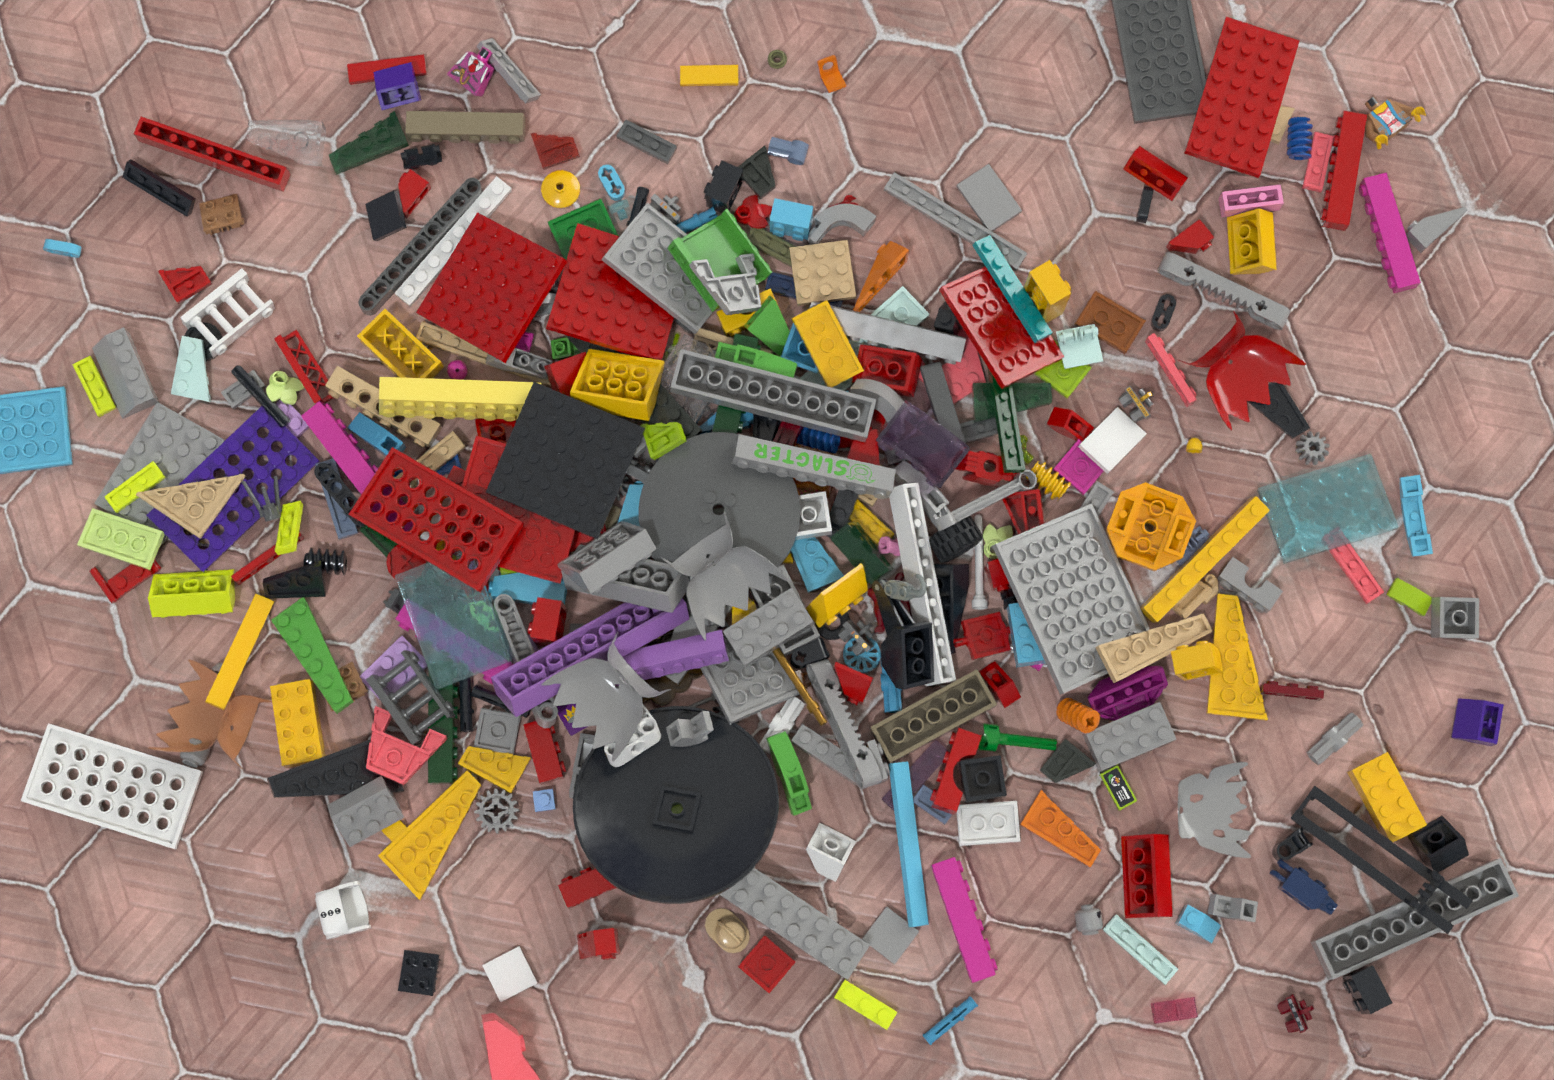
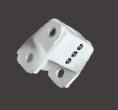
M360 881L346 883L315 893V901L326 940L371 929L366 901L359 887L361 885Z

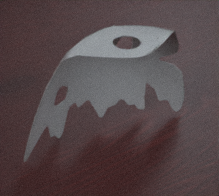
M1237 762L1216 767L1210 772L1208 779L1198 773L1180 781L1178 784V829L1181 838L1190 839L1195 837L1199 845L1207 849L1234 857L1251 858V855L1236 841L1246 840L1252 832L1233 829L1228 825L1233 822L1230 815L1247 807L1241 804L1239 798L1236 797L1242 791V787L1246 785L1247 781L1226 783L1231 777L1240 774L1239 770L1247 766V762ZM1200 794L1203 795V799L1193 803L1190 801V796ZM1180 806L1183 808V813H1181V814H1180ZM1215 829L1223 830L1225 837L1214 836L1213 831Z

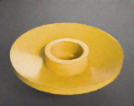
M557 170L545 177L541 185V193L545 202L550 206L566 208L574 204L578 199L580 184L572 173ZM559 184L564 186L561 190H558L556 187Z

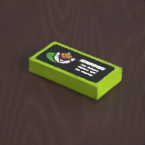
M1118 765L1099 775L1119 811L1137 801Z

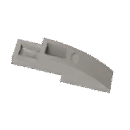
M903 460L893 468L896 469L894 479L899 485L918 483L923 511L936 527L934 520L950 513L946 506L949 502L925 475Z

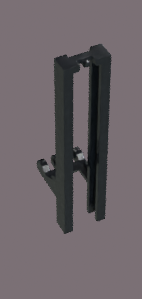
M1316 786L1313 787L1309 795L1291 817V820L1446 934L1450 933L1454 925L1425 905L1436 889H1440L1466 909L1473 902V900L1445 881L1444 877L1438 872L1432 871ZM1318 800L1429 881L1430 884L1424 882L1422 885L1425 890L1421 888L1418 890L1420 897L1418 899L1305 817L1303 809L1307 807L1309 801Z

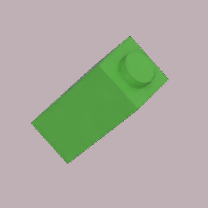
M769 295L762 303L761 308L751 316L744 326L781 357L790 331L777 302Z

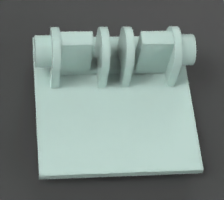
M1095 324L1056 331L1059 348L1064 355V358H1062L1064 369L1103 362L1097 336L1099 334L1098 328L1095 327Z

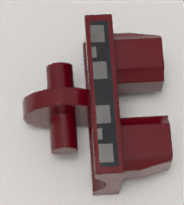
M1294 994L1288 995L1285 1000L1277 1004L1281 1015L1288 1012L1292 1013L1294 1019L1285 1022L1288 1033L1298 1031L1302 1033L1308 1029L1303 1014L1307 1021L1311 1020L1312 1016L1309 1011L1315 1008L1313 1005L1307 1006L1303 999L1299 1001L1300 1009Z

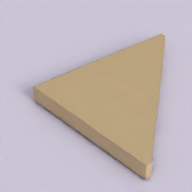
M239 474L179 486L164 487L137 492L136 496L201 539L246 476Z

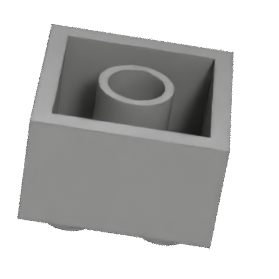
M1432 598L1431 638L1479 639V598Z

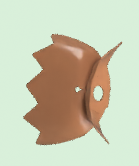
M189 659L188 661L201 680L180 683L178 685L190 701V703L167 710L179 728L156 734L169 747H149V749L166 752L204 751L211 748L218 741L223 751L243 769L234 759L247 738L258 704L272 701L250 695L235 697V690H233L225 710L205 703L218 674L206 666ZM189 739H199L202 743L193 745L189 742Z

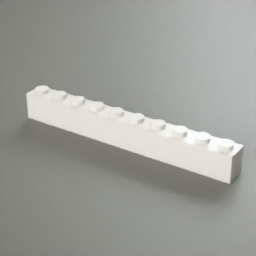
M909 483L895 486L889 499L905 582L910 583L915 589L919 590L921 585L915 574H920L925 579L927 590L923 597L909 600L914 622L926 621L932 623L934 682L925 684V686L956 681L918 483Z

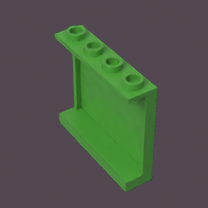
M728 209L724 210L717 218L680 239L678 237L674 239L667 248L712 312L719 309L720 306L690 268L689 264L692 261L707 259L714 276L722 277L742 274L736 258L739 255L754 254L753 267L756 268L757 272L755 276L756 285L765 281L772 273L769 264L760 256L757 247L750 242L746 232L741 229L736 222V218Z

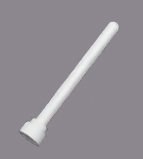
M977 514L974 517V522L983 535L982 516ZM983 538L975 546L976 596L972 600V609L975 610L988 609V600L984 596Z

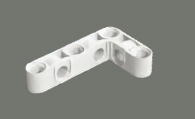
M644 705L642 718L632 738L615 761H612L616 743L605 745L604 751L610 765L614 767L622 766L660 740L661 733L658 725Z

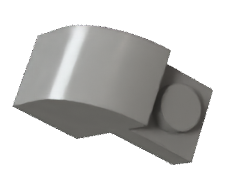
M702 711L691 720L677 719L666 727L670 746L686 747L702 743L708 739L707 734L714 730L709 711Z
M1210 894L1208 914L1225 919L1255 922L1258 902Z

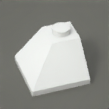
M819 823L806 851L817 873L836 882L856 841Z

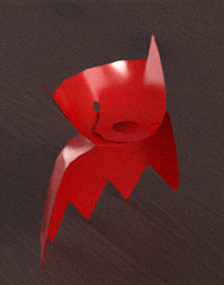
M1235 312L1234 315L1237 322L1212 349L1197 361L1192 363L1184 362L1195 367H1210L1206 378V385L1218 413L1231 431L1232 426L1229 414L1245 422H1250L1247 401L1271 404L1268 382L1291 385L1286 363L1306 365L1294 353L1263 336L1245 335L1243 323Z

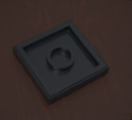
M393 190L365 204L373 241L382 240L407 228L399 191Z

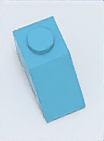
M1184 905L1175 924L1209 943L1213 942L1221 927L1219 923L1190 905Z

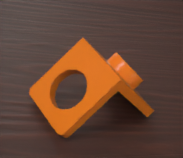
M835 55L817 61L820 78L828 93L846 87V83L839 72ZM832 62L833 66L830 69H823L825 63Z

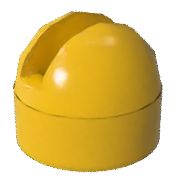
M1191 438L1187 442L1186 451L1189 453H1201V441L1198 438Z

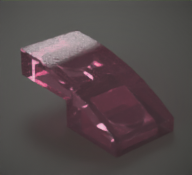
M1195 997L1151 1003L1154 1024L1198 1018Z

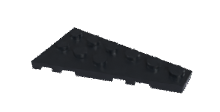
M371 739L267 778L273 797L347 795L380 777L381 775L366 769ZM383 777L392 793L404 792L402 784Z

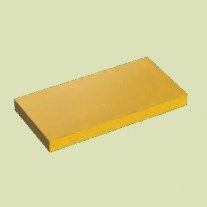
M827 300L791 318L827 387L832 388L864 371Z

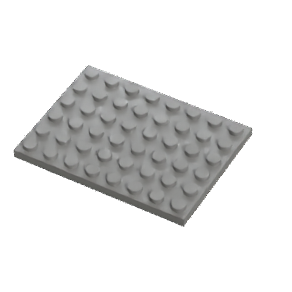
M1089 504L992 546L1060 695L1108 673L1095 648L1096 646L1150 630L1093 504Z

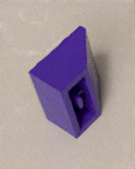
M412 62L374 72L376 93L381 110L422 100Z
M1458 698L1451 738L1490 747L1496 745L1504 704L1485 700Z

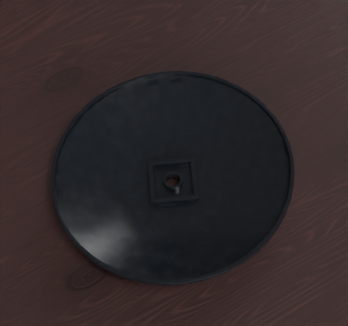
M669 706L648 710L655 719L661 733V738L656 744L619 767L610 765L604 751L605 746L596 749L592 748L579 771L573 794V820L576 834L586 857L593 867L608 882L623 892L642 900L662 904H684L705 900L728 890L740 882L754 869L768 849L776 829L779 813V794L775 773L767 755L758 742L737 723L734 722L729 725L728 720L723 715L688 706ZM709 711L714 730L707 734L708 739L706 741L686 747L670 746L666 730L667 726L677 719L691 720L700 712ZM680 805L683 807V810L679 814H674L671 811L672 807Z

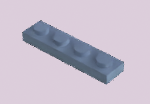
M334 459L320 462L327 463L328 465H330L331 468L336 472V474L341 478L337 463ZM322 468L319 476H325L329 482L331 480V477L327 474L329 469L324 470ZM338 482L333 483L331 491L334 493L340 492L342 485ZM322 485L338 539L341 540L359 534L356 525ZM348 498L343 502L346 508H350Z

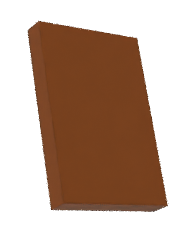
M1095 291L1074 325L1081 327L1095 324V327L1098 328V339L1125 355L1146 320Z

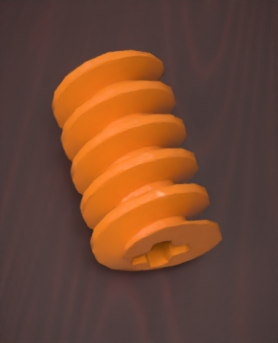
M1064 698L1057 706L1056 714L1058 719L1080 732H1093L1099 725L1100 714L1072 698Z

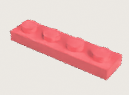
M1155 333L1148 336L1145 343L1185 406H1191L1196 401L1194 389L1191 386L1188 387L1185 382L1186 377L1184 373L1174 365L1175 360L1170 353L1167 354L1164 349L1165 344L1163 340L1157 337Z

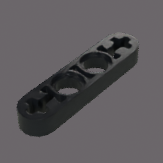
M327 463L318 464L315 467L314 474L319 482L357 527H366V525L359 521L357 522L356 519L349 515L358 500L330 465ZM322 468L324 470L329 469L327 471V474L331 477V480H329V482L325 478V476H319L321 474L320 470ZM338 482L342 485L340 492L334 493L331 491L333 483ZM349 497L353 498L354 505L350 508L344 507V500Z

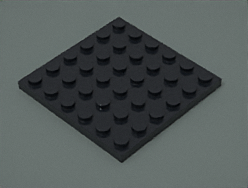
M533 382L486 493L598 540L645 428Z

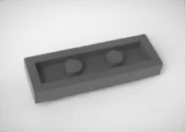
M628 120L624 121L616 135L617 139L667 165L677 150L676 145Z

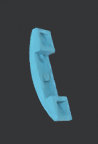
M1420 475L1399 478L1401 509L1412 557L1433 554L1430 534L1427 533L1421 497L1423 490Z

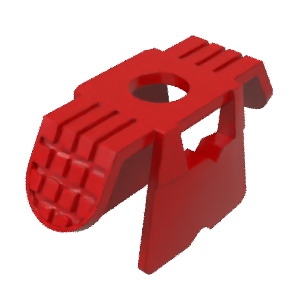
M960 451L953 460V466L956 470L973 472L963 476V480L995 488L998 487L1000 479L1010 482L1014 480L1017 474L1004 473L1002 457L990 452ZM984 463L996 465L995 470L987 472L984 469Z

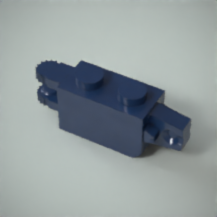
M1278 860V866L1288 872L1284 878L1279 872L1275 870L1270 871L1269 874L1281 883L1278 889L1307 910L1319 909L1328 915L1335 911L1338 904L1327 895L1329 892L1325 889L1326 886L1317 879L1313 881L1308 877L1309 873L1303 868H1292L1284 861Z

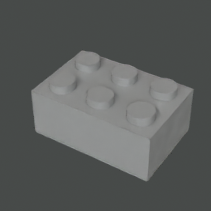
M382 776L327 805L332 820L349 847L404 818L398 801Z

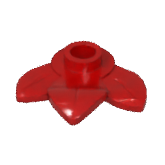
M752 195L743 200L742 205L736 209L734 215L737 222L748 224L755 229H762L768 226L766 218L770 216L772 206L759 204L757 195Z

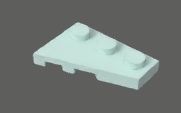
M182 336L171 394L211 402L203 340Z

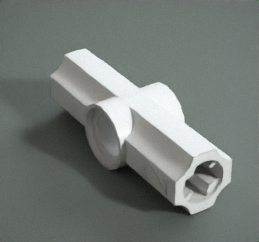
M798 698L788 699L781 711L773 718L768 727L769 730L759 744L765 752L771 754L767 737L782 731H786L788 735L795 724L794 721L805 706V703Z

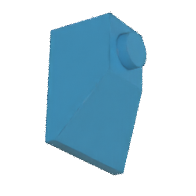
M793 323L781 357L797 363V367L817 374L818 369Z

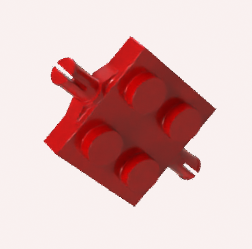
M1000 612L961 621L964 637L953 640V644L956 643L954 645L955 648L967 646L972 660L1011 650L1008 641L1009 634H1011L1010 626L1006 627Z

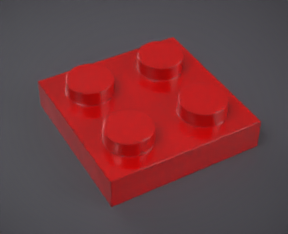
M764 935L738 967L770 994L796 962Z

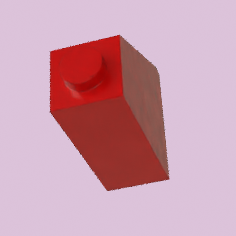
M586 352L544 366L553 390L571 397L570 391L585 359Z
M869 428L865 442L853 440L847 459L880 466L877 429Z

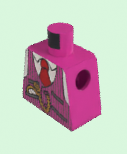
M485 47L481 48L478 55L474 52H466L450 69L447 75L473 95L483 96L494 72V67L487 62L492 52Z

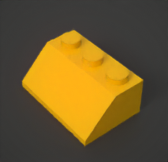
M1259 208L1227 217L1230 274H1262L1277 270L1273 213Z
M859 564L821 592L805 608L819 628L824 624L831 625L838 619L836 615L840 613L843 616L851 609L850 605L852 603L856 606L864 599L862 595L868 591L864 566Z

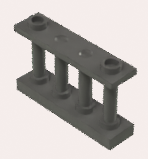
M404 650L401 654L405 660L383 677L371 675L366 681L410 743L418 745L424 741L421 735L429 726L444 715L447 718H454L456 715L453 712L455 710L453 705L448 700L445 701L418 663L420 661L418 656L413 651ZM411 666L417 676L396 692L390 693L386 687L388 682ZM422 682L428 692L407 709H402L398 704L399 699ZM434 699L440 709L419 725H413L410 721L411 715Z

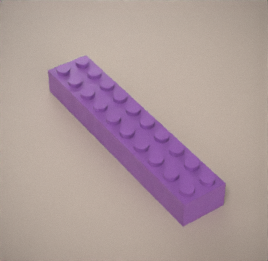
M681 599L673 613L625 602L492 676L491 679L495 693L512 714L518 717L557 695L561 684L542 685L553 675L587 659L596 658L608 661V650L617 632L614 645L620 655L624 657L688 621L689 614L686 602Z

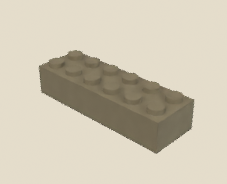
M978 669L871 726L870 731L876 742L880 743L883 755L888 764L995 708L997 703Z

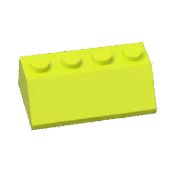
M234 569L205 571L204 573L198 571L153 574L148 595L152 617L165 618L168 616L225 614L233 612L235 581L231 576L234 574Z

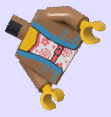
M1372 97L1365 103L1366 107L1371 111L1366 119L1365 136L1376 144L1377 149H1381L1383 144L1388 146V140L1405 129L1411 123L1413 117L1416 122H1420V115L1426 116L1423 107L1413 108L1391 99L1386 100L1380 105L1376 98Z

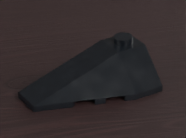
M934 563L939 594L953 642L954 639H958L967 597L969 564Z

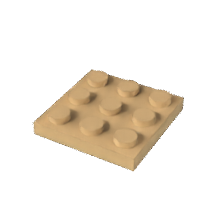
M848 240L789 247L797 306L810 305L812 301L822 303L825 300L833 302L856 299Z

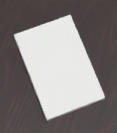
M1117 407L1078 448L1108 474L1147 433Z
M1017 801L959 805L956 812L959 846L1020 842Z

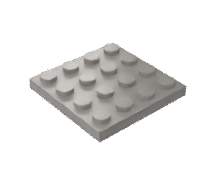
M725 639L729 661L700 668L729 725L799 695L796 687L773 652L746 667L728 639Z

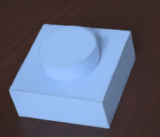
M553 789L533 791L535 812L556 810Z

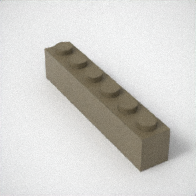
M406 111L405 134L408 140L412 142L430 140L431 142L439 143L442 140H449L452 143H460L461 141L480 143L481 141H488L489 143L497 144L500 141H508L511 144H518L525 141L524 113Z

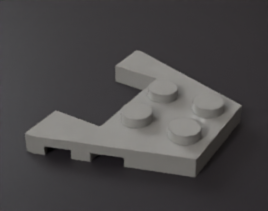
M754 254L739 255L736 258L742 273L738 275L715 277L707 259L692 261L689 264L692 271L726 315L753 312L761 308L759 287L755 282L757 272L756 268L753 267Z

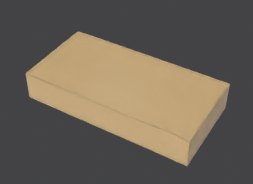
M1199 581L1171 609L1186 619L1213 590L1202 581Z

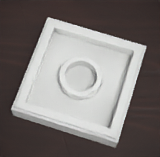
M520 946L482 965L500 1002L538 984Z

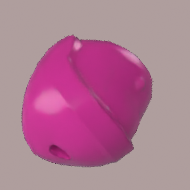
M453 360L447 367L449 377L455 380H463L468 372L467 366L462 360Z

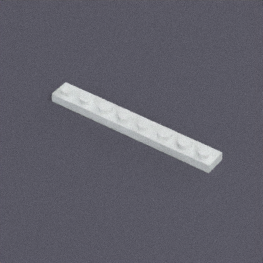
M496 176L399 287L395 295L411 307L440 274L476 213L478 212L489 218L510 194L512 188Z

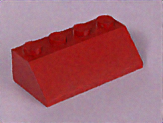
M1169 834L1121 836L1125 918L1173 917Z

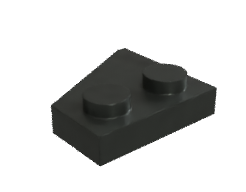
M763 146L738 166L743 169L744 181L760 200L776 188L767 149Z
M1064 739L1039 771L1051 781L1057 783L1093 767L1096 763Z

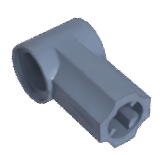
M772 137L769 143L768 154L787 159L792 164L804 165L809 145L799 140L791 142Z

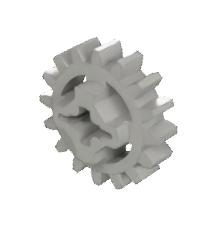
M495 789L494 794L488 790L486 798L482 795L480 796L482 802H476L479 810H475L474 813L480 815L476 821H483L481 824L482 828L488 826V832L491 833L495 829V832L499 834L501 828L506 832L507 825L514 826L511 821L518 820V817L514 814L519 812V809L514 808L518 802L511 801L513 798L512 794L506 796L505 790L499 794L498 789ZM501 798L505 799L510 807L503 806L501 804ZM492 799V803L485 807L486 803ZM496 806H498L499 809L504 810L502 812H499L498 816L488 811L495 810ZM506 815H509V818L504 823H502V819ZM484 816H490L493 819V824L489 823Z

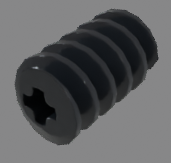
M310 547L309 552L304 556L303 566L321 561L323 573L326 570L327 574H332L334 570L336 575H339L341 571L344 576L346 575L347 556L344 550L338 555L337 550L334 549L333 554L330 555L329 549H326L325 553L322 554L321 548H318L317 552L314 553L313 548Z

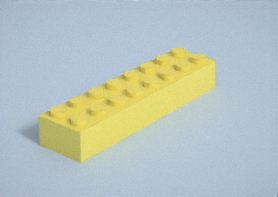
M380 377L379 415L385 417L400 415L406 418L423 416L428 419L435 417L454 419L459 417L466 420L484 418L488 421L495 419L514 421L518 419L533 382Z

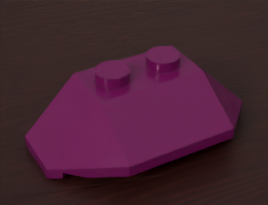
M1146 666L1113 683L1110 677L1099 681L1087 698L1090 707L1097 711L1100 717L1115 721L1153 705L1163 689L1168 686V682L1162 666Z

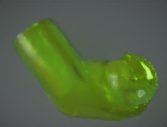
M1020 435L1024 462L1029 465L1034 456L1026 451L1028 438L1025 435Z

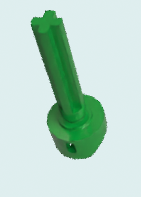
M983 723L984 733L978 746L979 750L993 752L997 750L999 744L1055 751L1057 739L1000 733L999 725Z

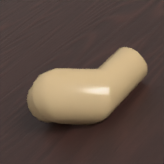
M1208 574L1205 577V584L1213 590L1202 602L1205 605L1219 592L1218 579L1213 574Z

